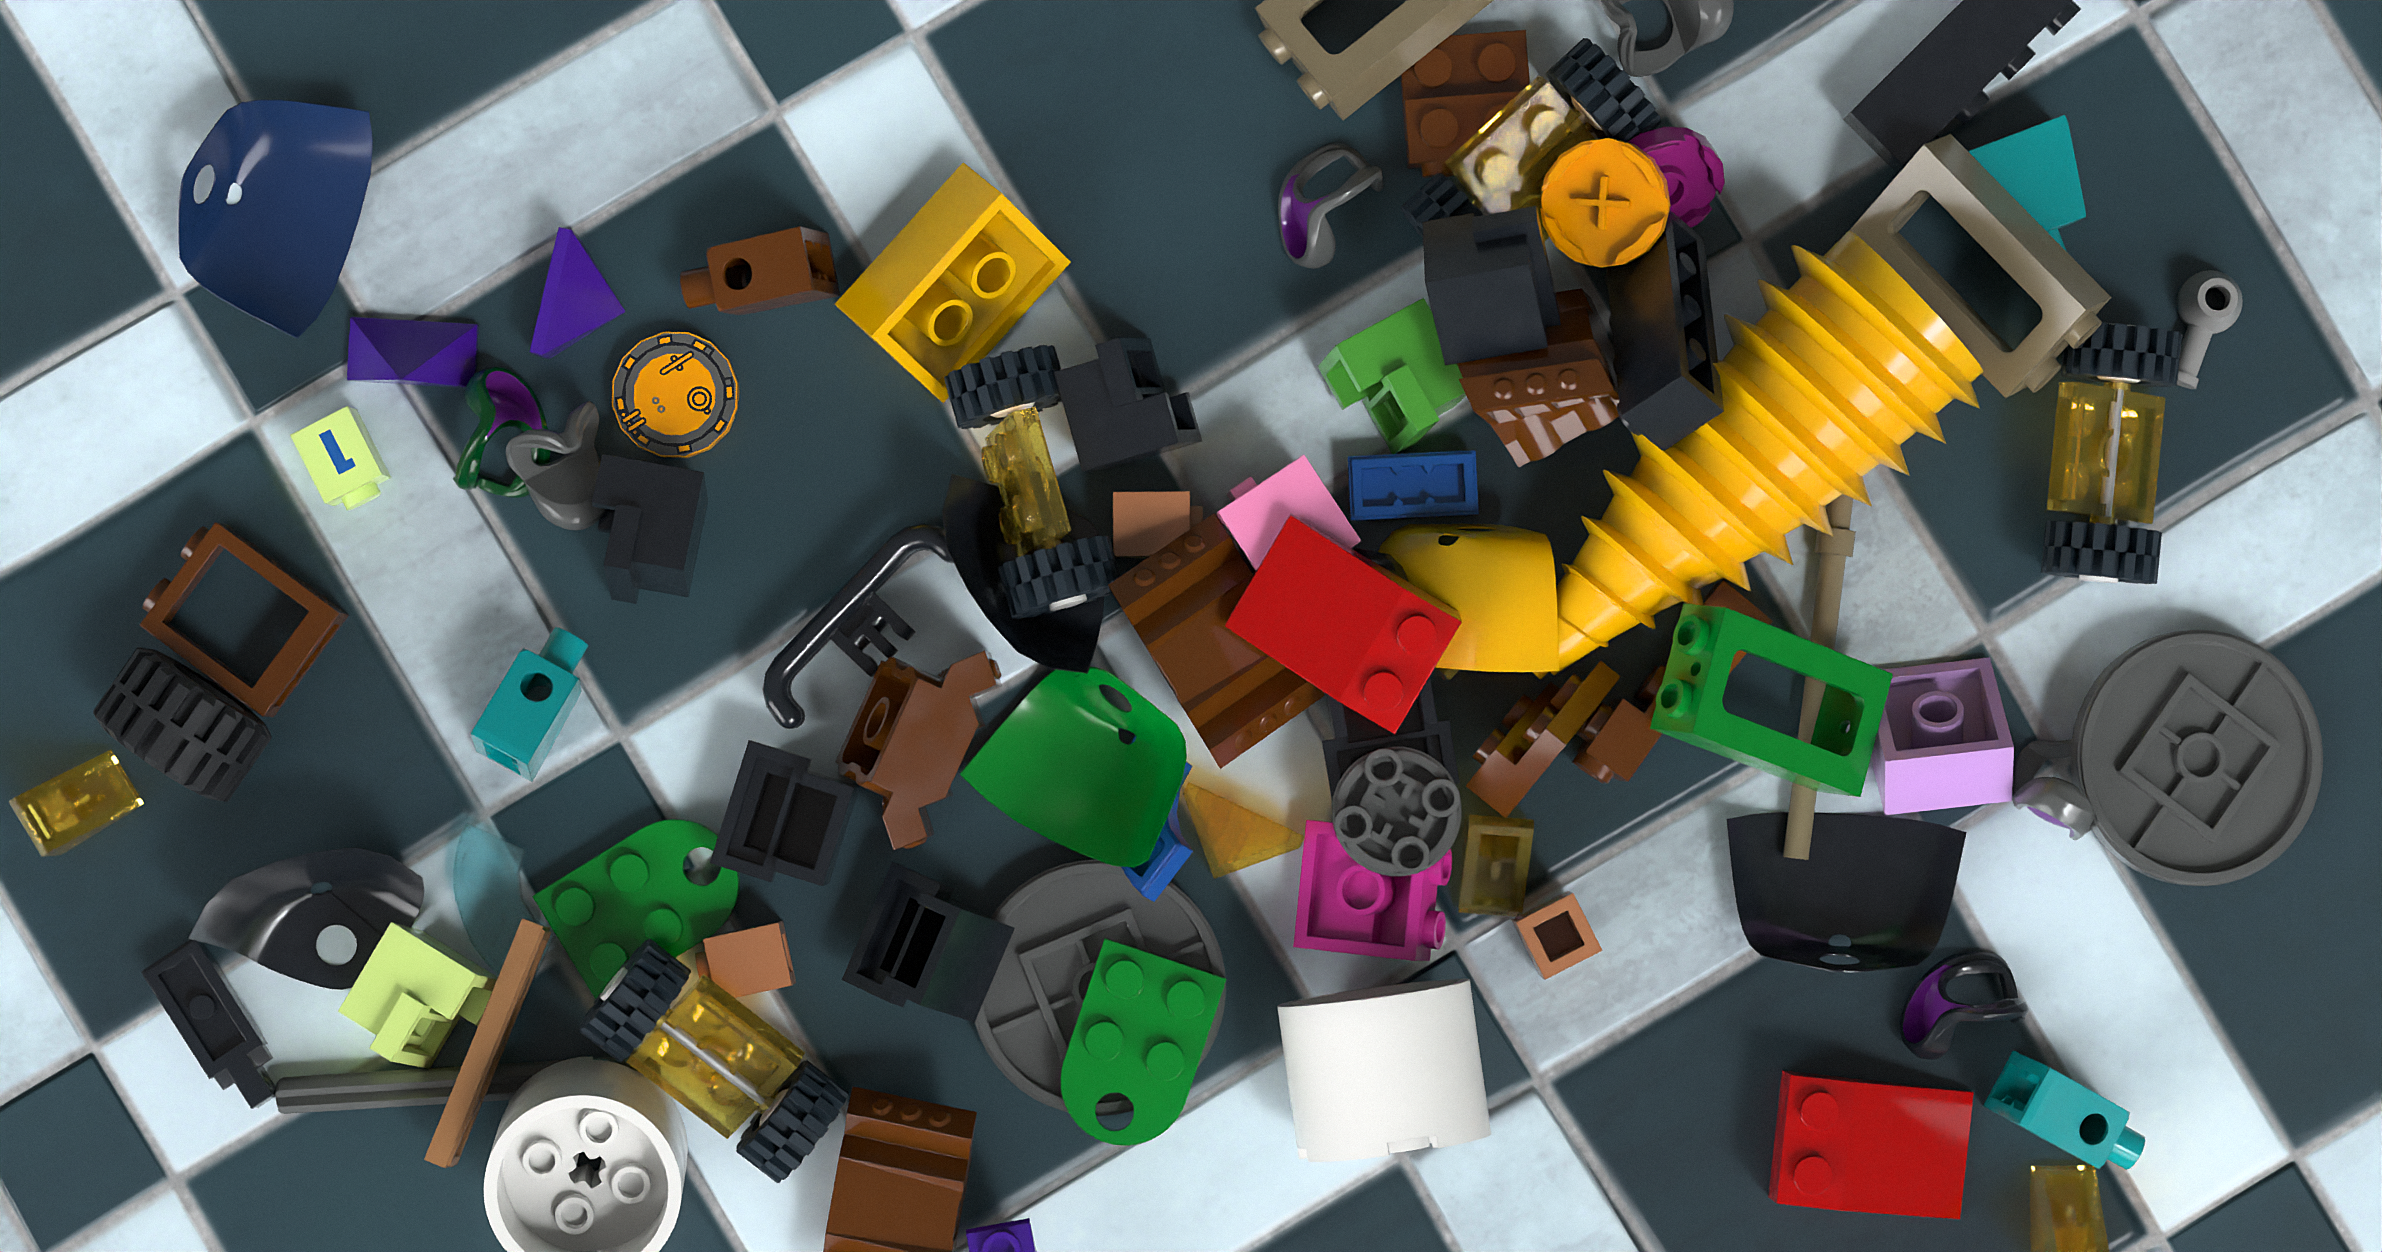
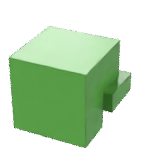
M1424 298L1335 345L1318 365L1321 374L1342 410L1362 400L1392 454H1398L1415 445L1440 420L1439 415L1454 408L1466 396L1459 381L1463 377L1457 364L1445 366L1433 314Z

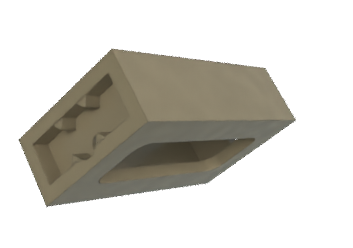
M1264 0L1255 9L1265 27V30L1258 37L1270 54L1280 65H1283L1289 59L1303 74L1296 80L1298 85L1319 110L1329 104L1342 120H1345L1494 0H1407L1339 54L1327 53L1301 22L1305 15L1324 0Z
M1951 134L1924 144L1850 229V231L1859 236L1881 256L1942 319L1983 369L1981 374L2005 398L2026 387L2034 393L2048 383L2061 368V365L2056 360L2057 356L2068 344L2073 349L2077 348L2099 328L2102 321L2096 314L2112 298ZM1930 195L1950 213L2041 307L2043 316L2040 323L2015 350L1991 328L1899 233V230Z

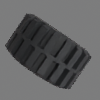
M137 647L93 710V714L100 726L129 751L191 791L205 798L227 802L230 800L272 739V735L265 723L239 701L180 662L162 652L149 648Z

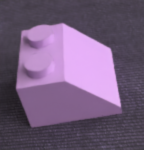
M1990 657L1883 669L1892 673L1893 676L1876 736L1872 760L1884 815L2012 801L2014 745Z

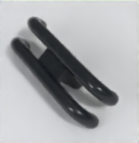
M921 523L904 527L891 536L774 658L765 672L762 691L766 708L780 726L785 729H794L803 724L805 712L792 696V681L830 640L867 675L873 678L878 664L871 656L864 653L863 650L872 643L888 659L898 652V649L880 632L889 624L893 631L906 641L916 633L876 592L910 556L918 551H932L945 562L953 563L946 549L943 528Z

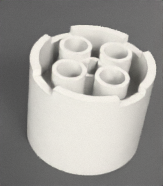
M1441 979L1386 985L1314 996L1277 1005L1299 1159L1308 1158V1162H1334L1389 1156L1390 1153L1426 1148L1430 1146V1143H1432L1433 1148H1443L1479 1140L1491 1135L1470 979Z
M578 1057L555 1063L528 1079L513 1095L501 1118L484 1177V1203L487 1217L493 1232L507 1252H659L668 1240L678 1218L687 1167V1134L682 1116L667 1091L644 1071L640 1070V1072H637L627 1066L614 1062L593 1060V1057ZM585 1152L589 1159H595L600 1156L602 1159L599 1170L594 1171L589 1164L578 1167L579 1153Z

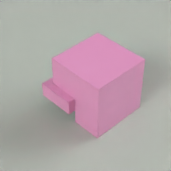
M1305 455L1259 485L1255 483L1252 477L1247 478L1228 492L1227 496L1231 503L1216 513L1221 524L1227 526L1255 570L1258 569L1290 513L1351 549L1361 542V539Z

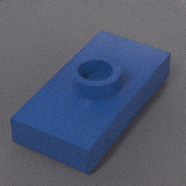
M1475 450L1347 457L1350 521L1479 514Z

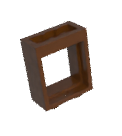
M215 522L210 530L202 526L193 534L183 548L180 557L186 560V563L172 582L166 577L163 578L145 599L142 608L148 614L139 626L262 717H274L348 618L349 614L229 525ZM224 548L309 610L308 614L255 685L251 684L169 623Z

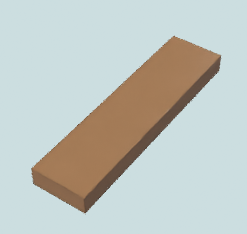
M522 918L424 1160L443 1168L458 1165L551 936L550 927Z

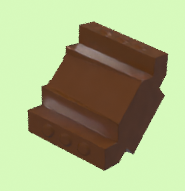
M1582 288L1556 292L1560 308L1561 325L1547 327L1548 348L1457 363L1463 377L1459 381L1473 411L1492 426L1518 467L1530 461L1540 460L1549 456L1564 443L1586 431L1599 429L1619 416L1617 411V404L1619 403L1617 375L1613 368V360L1615 359L1614 348L1608 339L1606 328L1591 297Z
M1213 513L1108 584L1221 769L1323 698L1325 694L1322 690L1225 627L1224 624L1251 581L1253 574L1242 559L1215 513Z
M984 650L953 663L949 668L942 670L936 676L895 657H890L886 661L881 660L835 762L838 764L840 775L852 779L858 785L882 795V809H884L882 818L893 850L902 847L906 849L913 848L925 843L927 837L935 834L926 806L953 796L950 786L976 729L985 726L975 697L1002 686L998 663L992 658L990 652Z
M853 1086L846 1113L845 1130L837 1164L823 1252H955L972 1160L971 1150L977 1112Z

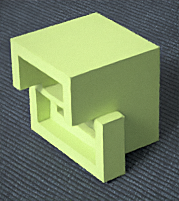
M391 922L338 1012L376 1035L370 1046V1049L391 1062L428 1069L432 1066L461 1016L471 1023L479 1025L498 977L424 931Z

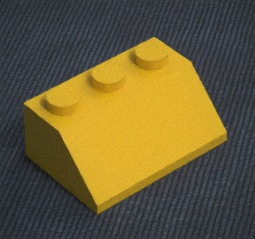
M963 162L838 299L835 305L936 398L944 403L949 398L944 377L953 370L961 369L962 366L969 363H978L980 359L985 358L1071 261L1000 191Z

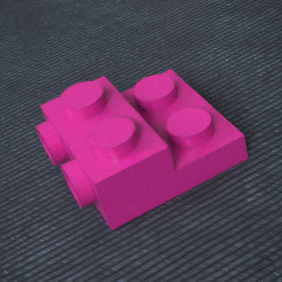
M1306 820L1293 947L1409 961H1430L1431 949L1439 950L1445 937V914L1443 911H1435L1438 885L1445 886L1450 879L1452 870L1451 849L1437 863L1417 874L1406 876L1382 875L1361 866L1346 853L1336 836L1333 822Z

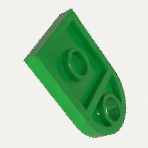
M670 819L652 823L532 896L595 999L603 992L607 983L617 974L624 962L629 960L633 952L638 947H641L647 939H652L677 958L701 943L704 938L715 934L728 921L739 898L740 872L721 867L715 881L708 885H700L690 880L685 871V861L691 851L699 847L714 851L718 834L700 823L684 819Z
M1108 938L1104 939L1061 1070V1092L1065 1106L1072 1119L1083 1131L1105 1143L1130 1146L1150 1141L1169 1129L1179 1117L1186 1103L1227 978ZM1108 1093H1121L1128 1097L1133 1104V1118L1123 1128H1107L1097 1118L1096 1105Z

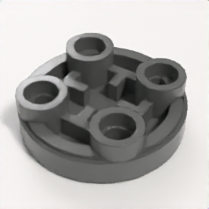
M1406 747L1377 749L1356 760L1339 780L1332 801L1334 831L1346 853L1366 869L1388 876L1417 874L1437 863L1454 843L1461 822L1460 794L1448 771L1428 754Z

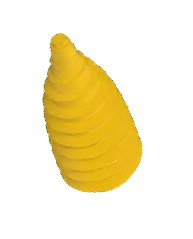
M1849 230L1824 256L1792 245V252L1801 278L1789 290L1758 279L1757 283L1767 312L1755 325L1724 314V320L1734 346L1722 361L1718 360V363H1713L1720 375L1724 412L1665 451L1659 449L1644 435L1637 436L1631 432L1641 458L1630 477L1603 470L1614 497L1601 520L1581 516L1589 536L1571 565L1562 564L1565 575L1556 587L1559 671H1550L1553 675L1564 670L1599 646L1608 647L1609 640L1640 623L1649 628L1656 629L1654 615L1681 601L1686 604L1703 605L1700 589L1719 579L1725 578L1751 591L1744 562L1762 552H1766L1793 565L1785 534L1806 524L1833 537L1825 509L1827 504L1844 494L1872 507L1863 480L1865 474L1878 464H1883L1909 475L1900 448L1903 442L1914 433L1919 432L1946 444L1936 413L1953 399L1980 409L1971 384L1983 373L1980 364L1911 286L1855 233ZM1548 672L1533 673L1541 680Z

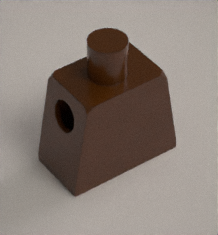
M801 226L707 248L709 266L685 270L680 274L683 298L689 309L716 303L719 312L745 315L841 296L829 234ZM751 268L752 279L749 285H747L746 276Z

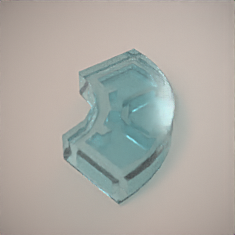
M468 822L464 825L455 854L453 869L455 901H457L460 916L470 937V942L485 963L499 975L522 918L540 923L535 919L523 899L520 871L526 849ZM553 932L551 933V936L542 955V958L540 960L532 983L529 987V990L555 938L556 934Z

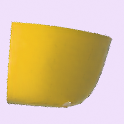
M1408 524L1394 530L1381 544L1378 552L1390 554L1401 564L1409 583L1459 612L1462 623L1435 666L1436 668L1486 672L1559 671L1556 577L1551 544L1546 534L1495 524ZM1480 528L1492 529L1494 531H1464L1458 529ZM1439 536L1459 537L1450 546H1443L1438 543Z

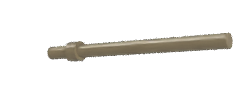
M1844 494L1827 504L1826 507L1833 537L1817 530L1815 553H1820L1821 556L1810 641L1834 651L1846 557H1853L1856 531L1850 530L1853 498ZM1805 676L1798 739L1810 744L1826 684ZM1793 782L1783 857L1809 860L1817 791Z

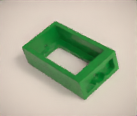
M1683 604L1679 622L1674 630L1673 644L1662 685L1657 693L1656 707L1650 729L1817 792L1861 797L1893 674L1729 608ZM1741 650L1826 684L1810 744L1728 713L1724 709L1722 698L1733 657L1737 651ZM1850 724V729L1846 733L1847 726Z

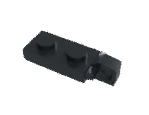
M190 939L141 971L143 977L209 1079L215 1078L223 1090L236 1084L251 1109L259 1108L276 1097V1086L262 1066L273 1059L269 1049L266 1047L268 1043L203 942Z

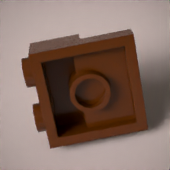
M1526 30L1450 35L1400 75L1407 168H1422L1423 178H1432L1437 172L1445 177L1461 175L1460 165L1478 163L1486 164V173L1514 172L1524 163V160H1527L1537 151Z
M1600 661L1585 680L1573 673L1561 689L1550 681L1535 701L1526 694H1523L1500 723L1510 732L1505 735L1496 727L1472 758L1482 766L1467 783L1466 787L1504 818H1507L1621 676L1604 662Z
M1662 664L1659 667L1655 665L1636 690L1634 697L1642 702L1638 709L1625 699H1613L1609 706L1604 702L1599 703L1576 732L1584 741L1578 748L1577 755L1572 760L1574 765L1602 784L1606 783L1608 785L1612 778L1618 781L1629 782L1662 735V733L1650 729L1656 707L1657 693L1662 685L1665 674V666Z

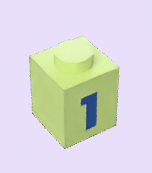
M346 406L290 435L325 504L337 506L343 503L347 511L352 510L381 495L377 485L391 478L357 409Z

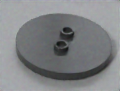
M2188 630L2166 633L2142 641L2122 653L2103 670L2092 684L2079 709L2073 729L2070 762L2073 784L2086 795L2094 808V818L2090 827L2097 838L2112 854L2132 869L2163 882L2179 885L2210 886L2237 881L2254 874L2277 859L2294 842L2307 823L2317 800L2323 772V747L2318 720L2306 692L2296 677L2274 655L2251 641L2229 633L2212 630Z
M1096 859L1065 863L1050 868L1019 886L992 915L993 918L1015 929L975 1020V1025L987 1053L1000 1071L1015 1086L1043 1104L1068 1112L1061 1092V1070L1104 939L1108 938L1225 977L1222 954L1216 936L1201 910L1188 895L1172 882H1169L1156 901L1153 902L1142 896L1129 881L1120 866H1112ZM1226 983L1198 1067L1210 1051L1217 1036L1224 1012ZM1116 1092L1104 1095L1096 1105L1097 1116L1116 1115L1134 1111L1130 1099Z

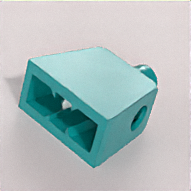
M2066 116L2057 117L1968 151L2066 251L2058 229L2086 217L2082 189Z
M554 627L539 655L522 648L471 732L476 752L533 782L582 692L580 679L573 675V672L585 653L588 644L570 632ZM536 686H544L551 690L548 698L539 702L528 700L526 696L529 690Z
M2014 1050L1983 1107L2098 1169L2105 1164L2106 1160L2125 1170L2130 1169L2141 1156L2145 1146V1136L2125 1126L2129 1120V1111L2056 1070Z

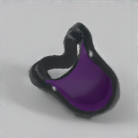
M1990 952L1958 953L1936 963L1917 982L1902 1012L1900 1034L1906 1048L1916 1057L1926 1060H1938L1951 1048L1958 1022L2010 1020L2011 1023H2014L2019 1018L2025 1019L2029 1009L2026 1002L2018 998L2013 974L2002 957ZM1976 973H1998L2004 1000L1978 1006L1960 1003L1948 996L1946 986L1950 980L1958 976Z

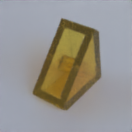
M112 750L94 757L9 801L42 857L64 854L144 804Z
M1189 781L1186 785L1183 795L1214 879L1300 848L1305 837L1304 835Z
M1465 814L1458 913L1512 917L1522 914L1534 832V819Z
M2092 1165L2031 1166V1252H2109L2095 1167Z

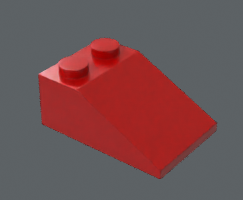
M1290 513L1224 625L1338 702L1395 734L1462 621L1458 610Z
M1782 1070L1768 1197L1776 1204L1838 1211L1960 1219L1974 1092Z

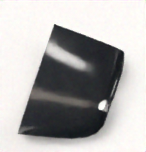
M951 474L942 510L945 545L967 590L986 618L1016 652L1049 669L1088 674L1102 624L1104 596L1097 597L1096 600L1087 603H1080L1075 607L1060 609L1053 613H1042L1035 617H1024L1021 619L1012 618L998 568L1008 561L1016 560L1015 558L1034 554L1035 551L1039 550L1043 542L1031 495L1017 489L983 483ZM1045 499L1055 534H1066L1073 538L1074 541L1099 536L1097 529L1086 518Z
M1789 812L1750 814L1727 819L1737 911L1742 930L1749 945L1761 956L1825 971L1851 973L1918 966L1930 957L1936 948L1948 918L1967 832L1941 824L1905 818L1814 813L1809 860L1783 857ZM1834 935H1846L1849 937L1851 945L1849 947L1833 946L1829 944V940ZM1826 956H1845L1855 958L1860 962L1855 964H1832L1823 962L1820 958Z
M357 847L311 852L275 861L230 880L205 904L188 938L229 949L268 969L305 983L337 990L352 988L390 923L393 922L412 927L423 904L425 892L423 877L389 855ZM320 882H328L333 887L331 891L327 890L324 894H311V887ZM332 925H341L348 928L356 938V952L352 959L343 965H330L324 962L317 952L316 944L319 934L325 928Z

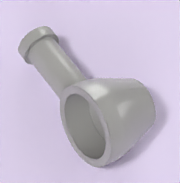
M2214 270L2201 271L2188 278L2179 289L2176 300L2177 311L2182 322L2187 326L2180 350L2177 385L2196 389L2199 381L2196 377L2211 336L2231 327L2241 313L2243 302L2241 290L2238 284L2225 273ZM2209 288L2218 289L2223 293L2225 305L2222 310H2213L2207 305L2205 294Z

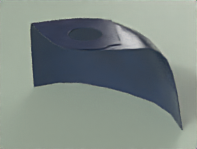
M253 100L241 102L227 109L193 156L181 181L178 209L179 258L187 272L202 287L218 298L298 339L318 318L332 295L350 250L360 218L372 166L373 135L369 111L288 100ZM206 165H211L214 171L213 186L205 201L198 204L194 199L193 192L195 181L201 169ZM233 183H236L242 188L241 199L237 204H227L226 199L228 198L229 189Z

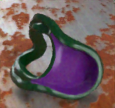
M500 367L482 369L471 377L464 391L468 406L480 418V421L464 447L453 481L463 490L476 489L478 486L484 491L512 498L525 497L530 493L518 475L510 485L478 473L484 448L491 437L500 429L515 427L523 432L536 429L548 430L542 406L531 387L515 373ZM532 447L531 458L533 463H549L550 450Z

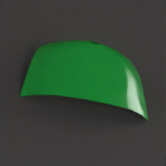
M1091 666L1088 674L1055 669L1022 700L963 769L960 775L988 802L1014 821L1038 834L1106 864L1135 868L1149 860L1173 806L1183 779L1187 760L1186 740L1178 725L1109 671ZM1099 685L1111 686L1122 693L1130 702L1132 710L1124 711L1111 704L1102 695ZM1119 728L1135 734L1136 739L1133 744L1128 745L1121 742L1118 733Z

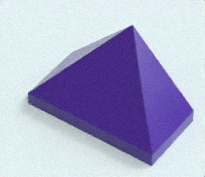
M561 227L558 228L529 351L538 357L551 359L626 312L580 237L572 230Z
M350 317L347 381L466 388L469 380L476 373L479 325Z

